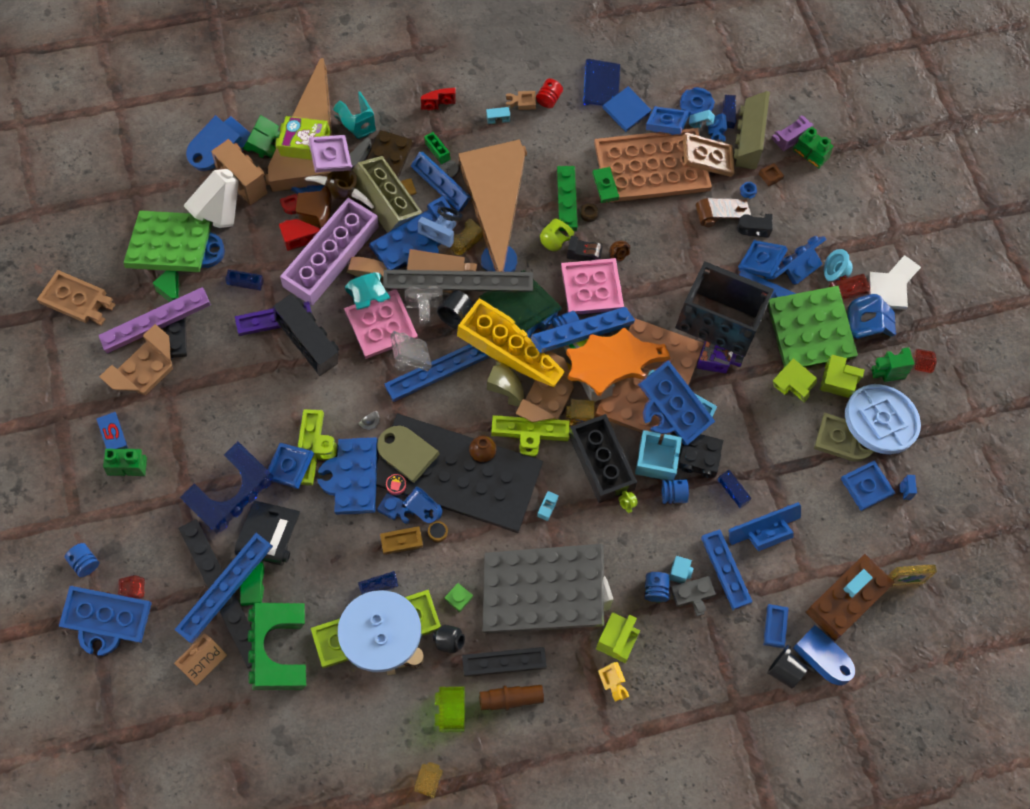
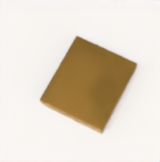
M411 178L400 181L410 196L416 194Z

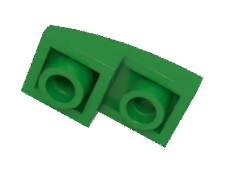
M260 562L241 584V606L262 603L264 592L262 581L265 570L263 562Z

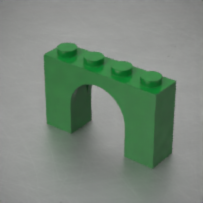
M254 603L252 609H249L248 621L252 622V630H249L248 642H252V650H249L248 662L252 663V671H249L248 683L252 684V690H303L306 686V665H283L272 661L264 650V638L267 633L275 629H301L305 624V603Z

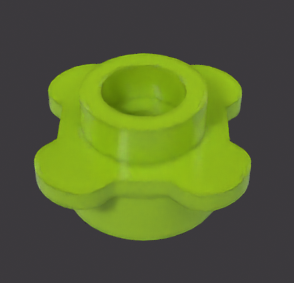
M623 491L622 496L619 497L621 507L626 509L628 513H631L632 508L638 504L637 498L632 492Z

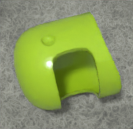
M553 219L540 233V241L546 249L558 251L562 248L564 242L569 241L570 237L574 236V231L561 220ZM564 228L569 237L563 235L558 229Z

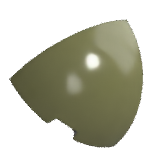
M497 361L487 380V390L509 396L508 404L519 407L524 399L522 383L510 367Z

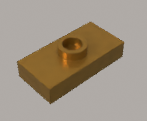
M419 526L380 534L384 555L423 548Z

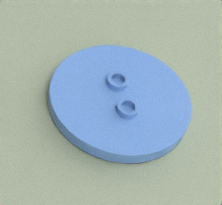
M881 384L866 385L855 391L846 404L845 419L850 432L858 442L872 451L882 454L900 453L907 450L919 436L921 422L918 411L911 400L895 388Z
M371 591L360 595L346 607L338 624V640L345 656L355 666L371 672L390 671L406 663L415 653L421 638V623L416 609L406 598L391 591Z

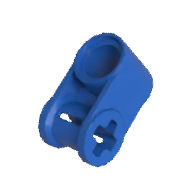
M415 487L403 502L410 511L426 523H432L442 516L441 506L418 487ZM431 509L434 511L432 517L429 515Z

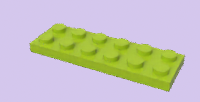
M429 590L404 597L414 606L419 615L421 636L438 630L441 625ZM340 619L311 628L323 669L348 661L338 640V624Z

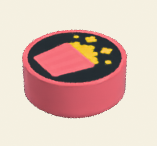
M393 474L388 477L386 481L388 492L393 495L402 494L406 489L405 478L399 474Z

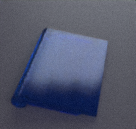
M586 59L584 105L594 104L603 106L619 94L620 64Z

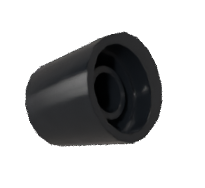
M455 290L438 306L437 314L448 326L458 329V325L476 301L472 302L465 293Z
M787 645L774 660L767 674L792 689L799 683L807 669L813 674H816L817 671L790 652L791 646Z

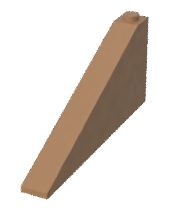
M321 58L292 117L327 121L331 131L330 136H332L327 69L324 58ZM276 149L268 165L266 183L271 186L273 192L289 190L291 187L302 188L310 185H323L318 182L306 181L305 178L310 176L328 177L331 172L315 173L313 160L280 156L278 149Z
M520 139L458 154L459 167L468 193L471 196V202L496 272H504L525 156H527L526 147L522 146Z

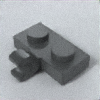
M709 576L671 586L670 589L676 606L681 607L692 603L696 616L705 614L706 608L702 600L713 598L716 595Z

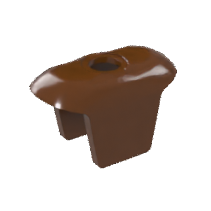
M324 186L321 191L298 193L296 213L299 214V220L316 226L321 230L330 219L332 193L329 188Z

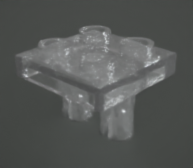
M430 286L427 289H420L419 287L405 289L406 308H419L420 324H429L430 307H438L443 302V288Z

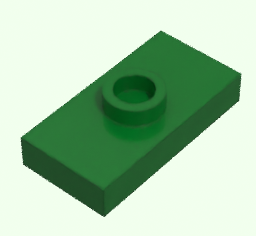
M610 167L593 170L592 175L601 203L619 200V194Z

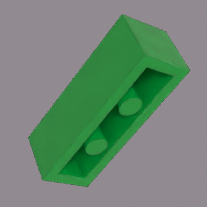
M434 132L424 136L425 145L440 164L451 160L450 152Z

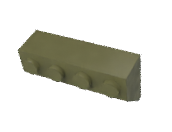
M769 91L746 98L744 106H740L739 116L742 117L741 120H738L737 130H740V133L736 135L735 140L738 148H735L733 159H736L735 166L755 170L757 168L764 146Z
M383 156L358 162L352 169L357 176L356 189L364 194L374 205V208L371 210L378 216L379 222L387 233L422 214L420 208Z

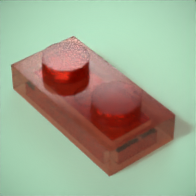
M864 273L829 284V287L839 286L842 300L868 293L871 290Z

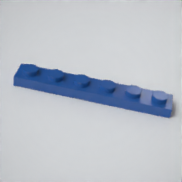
M623 307L533 334L531 340L538 351L544 353L589 339L590 335L599 336L634 324L635 319L628 309Z
M469 344L385 383V388L392 401L395 402L490 356Z
M255 533L174 630L188 642L193 643L273 546L259 534Z

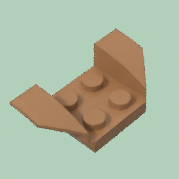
M156 324L143 335L145 343L118 369L111 365L99 376L113 390L137 391L146 396L173 370L169 336Z
M547 351L546 355H549L565 373L555 387L535 380L526 399L522 400L516 411V415L531 422L548 419L559 420L574 389L573 381L568 380L570 372L565 359L550 351Z

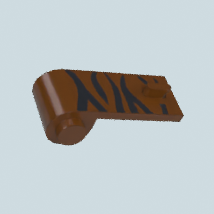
M706 198L695 204L700 224L705 227L714 226L719 219H740L744 214L751 215L747 200Z

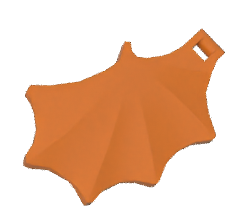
M622 328L611 337L590 335L584 346L576 349L568 348L566 351V355L572 362V369L568 375V380L586 383L592 387L598 396H601L613 383L632 377L644 379L646 374L641 369L646 365L671 359L665 344L642 342L634 337L626 328Z

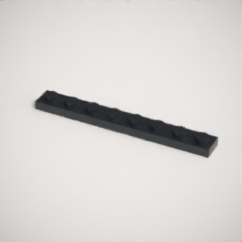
M195 519L178 529L209 589L222 574L223 570L198 520ZM233 594L220 609V614L249 669L252 667V663L248 662L249 650H252V642H248V633L252 628L235 594Z

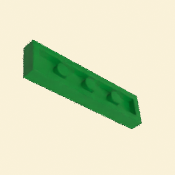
M557 166L559 220L567 224L573 231H577L575 166ZM559 228V231H566L564 228Z

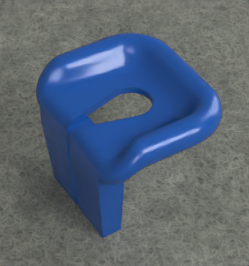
M869 294L857 298L848 306L847 318L853 338L859 339L882 332L890 337L896 335L895 312L880 295ZM876 312V317L867 322H862L861 318L865 313Z

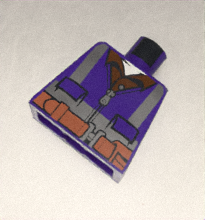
M705 341L696 368L727 373L730 364L741 367L744 357Z

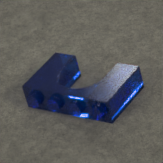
M238 441L224 454L242 476V485L236 496L223 502L214 501L194 483L180 497L216 534L219 531H224L228 527L229 522L234 517H238L243 512V508L258 497V493L262 489H266L271 485L274 478Z

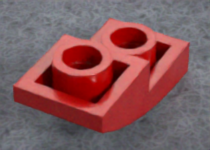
M456 88L439 89L422 95L421 110H439L438 104H456Z

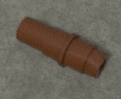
M505 685L502 688L479 692L481 711L499 709L508 711L509 708L544 703L542 685L507 687Z

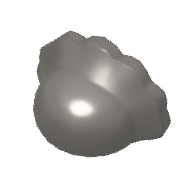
M374 411L362 418L359 425L367 430L376 428L380 423L378 412Z

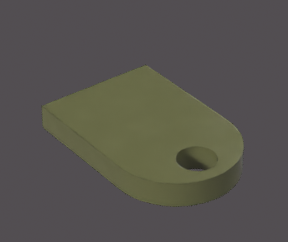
M827 413L823 414L814 449L854 462L864 461L871 456L874 451L861 447L860 442L850 432L846 419Z
M393 426L386 429L380 435L377 443L378 451L383 460L413 483L439 456L438 450L404 426ZM394 436L395 440L393 443L388 444L385 442L386 438Z

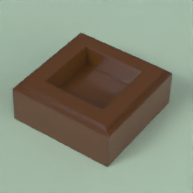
M775 163L759 171V175L768 186L784 178V175Z

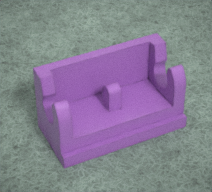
M801 115L798 120L782 131H776V135H772L771 139L784 152L798 143V138L808 128L813 127V124Z

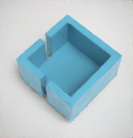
M643 430L635 474L663 480H674L677 473L682 437L664 434L662 443L659 445L661 433Z

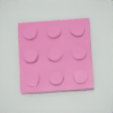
M616 258L561 263L568 312L575 311L576 314L609 312L624 307Z
M397 290L387 292L390 298L381 303L377 300L370 301V306L357 310L355 304L344 308L365 359L418 339V335Z

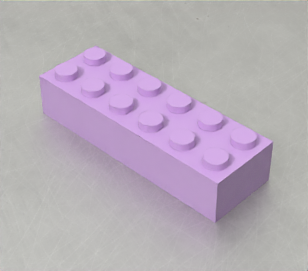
M347 198L280 276L282 286L305 302L309 301L310 305L313 306L346 267L350 258L357 254L378 229V216L350 198Z

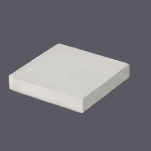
M870 272L868 274L869 294L880 295L891 309H907L906 275Z

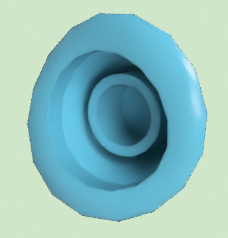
M837 249L829 254L824 264L826 280H845L851 275L853 266L847 251Z

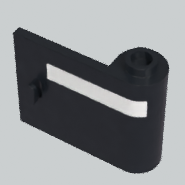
M254 500L237 539L235 555H238L255 533H257L273 546L262 559L263 562L283 566L284 562L288 563L290 558L288 543L299 518L300 511Z

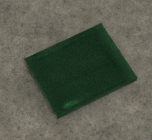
M534 279L533 292L487 291L479 296L481 300L511 317L515 324L524 331L562 309Z

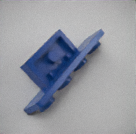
M825 236L810 238L805 246L803 245L795 249V253L792 256L789 255L782 259V263L778 266L772 278L764 276L765 279H775L786 271L792 284H798L823 265L815 248L826 240Z
M800 503L789 505L729 529L730 544L733 545L749 539L757 551H761L794 538L793 531L787 523L801 518Z

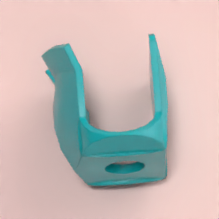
M359 91L360 114L352 115L346 104L340 100L333 108L338 113L334 117L342 122L357 139L367 137L376 131L374 112ZM369 123L366 128L361 129L363 124Z
M373 272L349 281L345 286V291L353 297L357 310L369 307L372 300H377L381 303L390 298L381 284L382 275L380 273Z

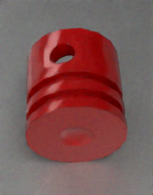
M546 79L536 95L537 102L545 108H553L563 92V86L554 79Z

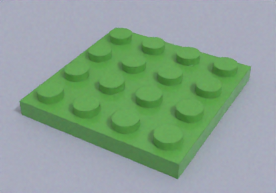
M139 211L124 259V267L200 272L212 221L204 218L202 221L198 220L191 213Z
M839 286L781 296L769 300L767 306L784 368L793 358L805 368L825 364L831 355L847 359L858 356Z

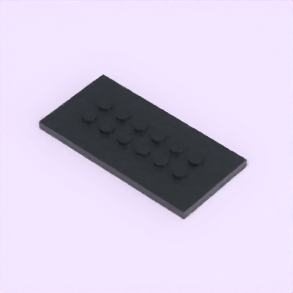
M397 413L392 427L404 426L438 450L439 456L413 483L383 460L380 455L377 462V487L387 490L386 481L388 477L393 474H399L406 481V489L401 495L408 497L414 488L418 487L425 491L443 509L519 533L543 465L542 460L496 446V454L491 460L479 462L473 459L469 452L470 444L474 438ZM387 437L386 443H393L395 437Z

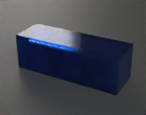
M725 95L723 114L726 115L727 128L734 129L736 124V95Z
M229 269L225 278L227 285L261 291L264 282L262 275Z
M730 470L719 476L718 481L739 508L750 502L752 498Z
M395 571L358 582L361 595L371 591L388 590L399 586Z

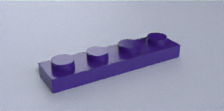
M309 301L303 302V308L306 312H311ZM273 309L235 316L239 336L281 328L274 319Z

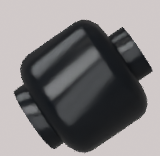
M444 624L434 632L433 641L438 650L454 654L463 648L465 636L460 628Z

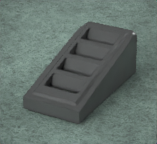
M367 137L349 154L352 169L358 162L365 161L372 149L370 138Z

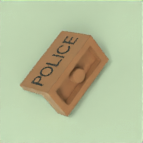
M204 633L174 664L197 686L227 654Z

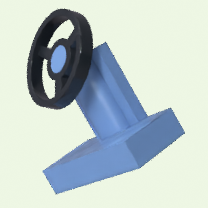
M441 206L437 210L440 216L436 222L424 217L419 219L418 233L450 248L454 242V231L452 230L457 224L455 221H460L462 214L454 209Z

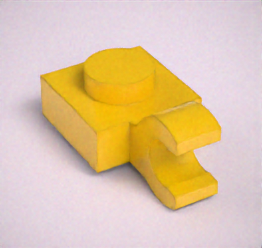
M618 662L611 663L598 670L605 690L611 689L615 702L629 697L627 690L621 685V683L625 682Z

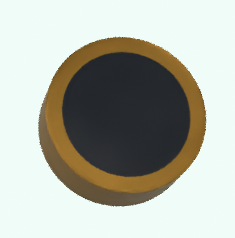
M435 521L429 525L428 536L432 541L442 542L446 539L448 528L443 522Z

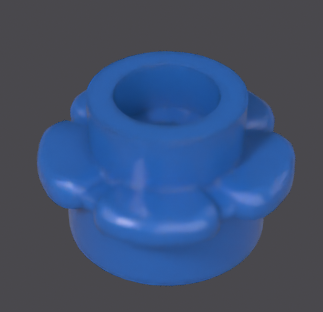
M745 182L740 187V194L744 198L752 199L757 194L756 185L752 182Z

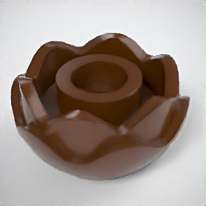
M622 240L614 242L609 250L610 258H616V261H623L626 256L630 255V245Z

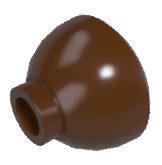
M478 436L470 444V455L479 462H487L495 456L496 444L488 436Z

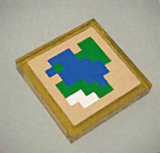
M936 565L896 567L888 576L895 582L893 585L920 584L928 581L937 572Z

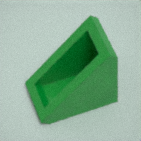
M166 270L153 282V285L158 294L168 302L179 298L178 271Z

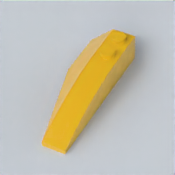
M480 298L458 325L457 336L493 359L530 378L555 387L565 373L549 355L538 351L532 340L527 336V333L523 329L521 330L511 317Z

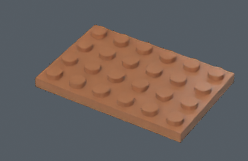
M698 128L683 129L680 135L655 132L595 139L594 145L599 169L610 167L619 194V200L611 202L711 191L712 186L708 171L684 165L683 135L689 133L699 136Z
M634 318L635 322L630 326L629 332L642 342L665 344L671 357L669 361L687 385H689L704 343ZM666 361L654 362L643 367L641 371L646 374L644 379L648 376L650 370L653 369L655 371ZM633 377L614 383L615 387H613L612 396L601 399L595 415L599 417L606 414L609 421L643 433V430L651 431L650 428L658 426L660 422L656 415H653L650 422H644L643 410L649 398L638 385L644 379ZM664 434L660 435L659 440H663Z

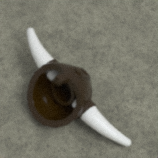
M352 170L333 171L329 173L328 177L310 176L305 178L306 181L318 182L328 187L333 197L337 200L349 196L362 201L371 209L374 208L370 200L355 188L357 176Z

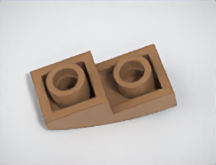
M351 257L347 272L357 277L378 272L382 275L381 281H383L384 270L388 269L382 261L364 257Z

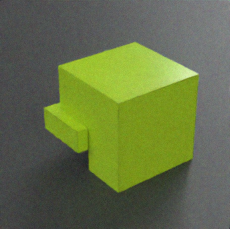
M831 355L826 362L819 390L849 398L854 393L856 384L863 377L864 369L845 365L847 358Z
M794 358L773 380V386L783 395H786L790 390L804 403L809 398V391L817 383V378Z
M612 612L599 639L596 650L626 663L640 633V630L633 627L637 618L629 615L628 619Z

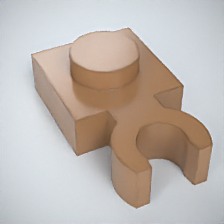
M518 91V96L511 93L506 94V100H511V102H506V107L514 108L518 106V110L536 109L535 91Z

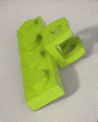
M303 410L298 447L311 450L314 455L300 485H313L317 458L318 460L327 461L335 458L337 455L338 445L334 442V438L329 435H321L324 417L323 410Z
M493 415L491 436L520 438V453L536 457L539 451L540 439L569 440L570 421L548 419L531 422L523 417Z

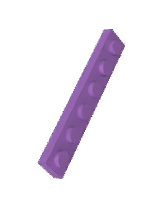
M201 287L100 334L99 338L104 351L109 353L142 338L154 324L159 328H163L209 307L211 304L204 288Z

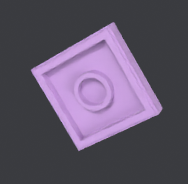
M345 135L309 137L308 141L315 173L352 169Z

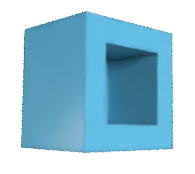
M676 556L669 575L670 580L682 584L685 583L686 579H690L693 568L690 567L692 560Z

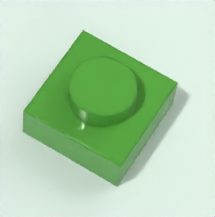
M457 583L446 595L445 600L457 611L461 612L472 600L473 595Z

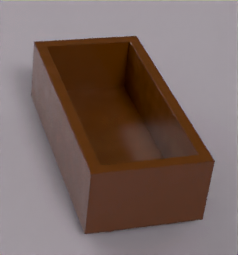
M864 554L805 613L836 641L895 582ZM865 569L873 578L851 598L849 593L847 594L843 589Z

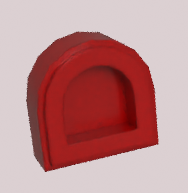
M297 194L279 199L285 213L290 215L296 214Z

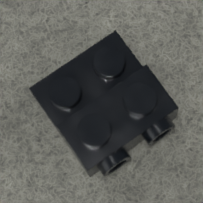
M700 434L688 445L683 444L677 468L682 469L686 473H699L706 478L716 477L724 440Z

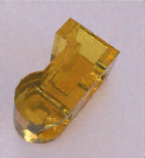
M467 220L465 222V229L460 234L454 235V242L451 246L454 254H464L483 238V230L473 220Z

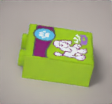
M286 116L284 123L280 126L281 133L279 138L276 139V148L280 156L312 160L308 141L309 137L330 136L331 131L328 122Z

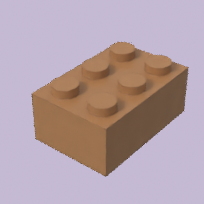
M228 139L211 151L216 169H228L239 181L237 192L250 206L267 194V183L264 180L265 174L259 166L256 167L248 155L242 153L238 144H233Z

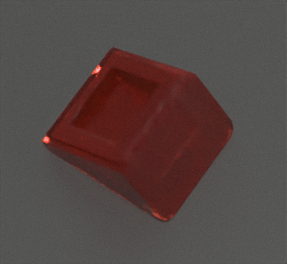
M916 349L915 370L933 373L937 364L935 352Z
M136 575L119 579L118 595L130 598L144 597L145 579Z

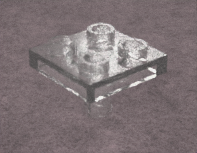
M393 331L390 338L394 357L397 360L395 363L396 369L404 372L407 366L411 365L429 371L432 364L427 343L422 339H416L405 333Z

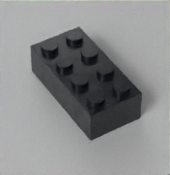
M291 293L273 306L274 319L316 373L321 376L338 364L339 348L334 341L330 342L326 337L327 332L322 326L318 327L313 314L310 311L306 312L299 297L295 298Z
M606 414L570 427L569 438L598 503L622 495L623 491L631 492L635 490L636 478Z

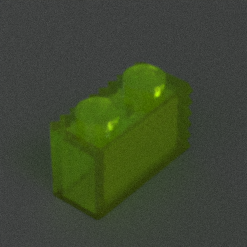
M439 687V692H435V705H439V714H435V726H439V732H464L465 687Z

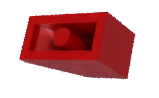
M299 219L286 220L279 224L287 251L308 245L320 231V228Z

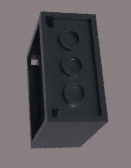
M704 261L684 302L675 329L745 357L774 289ZM697 294L756 317L752 327L693 303Z

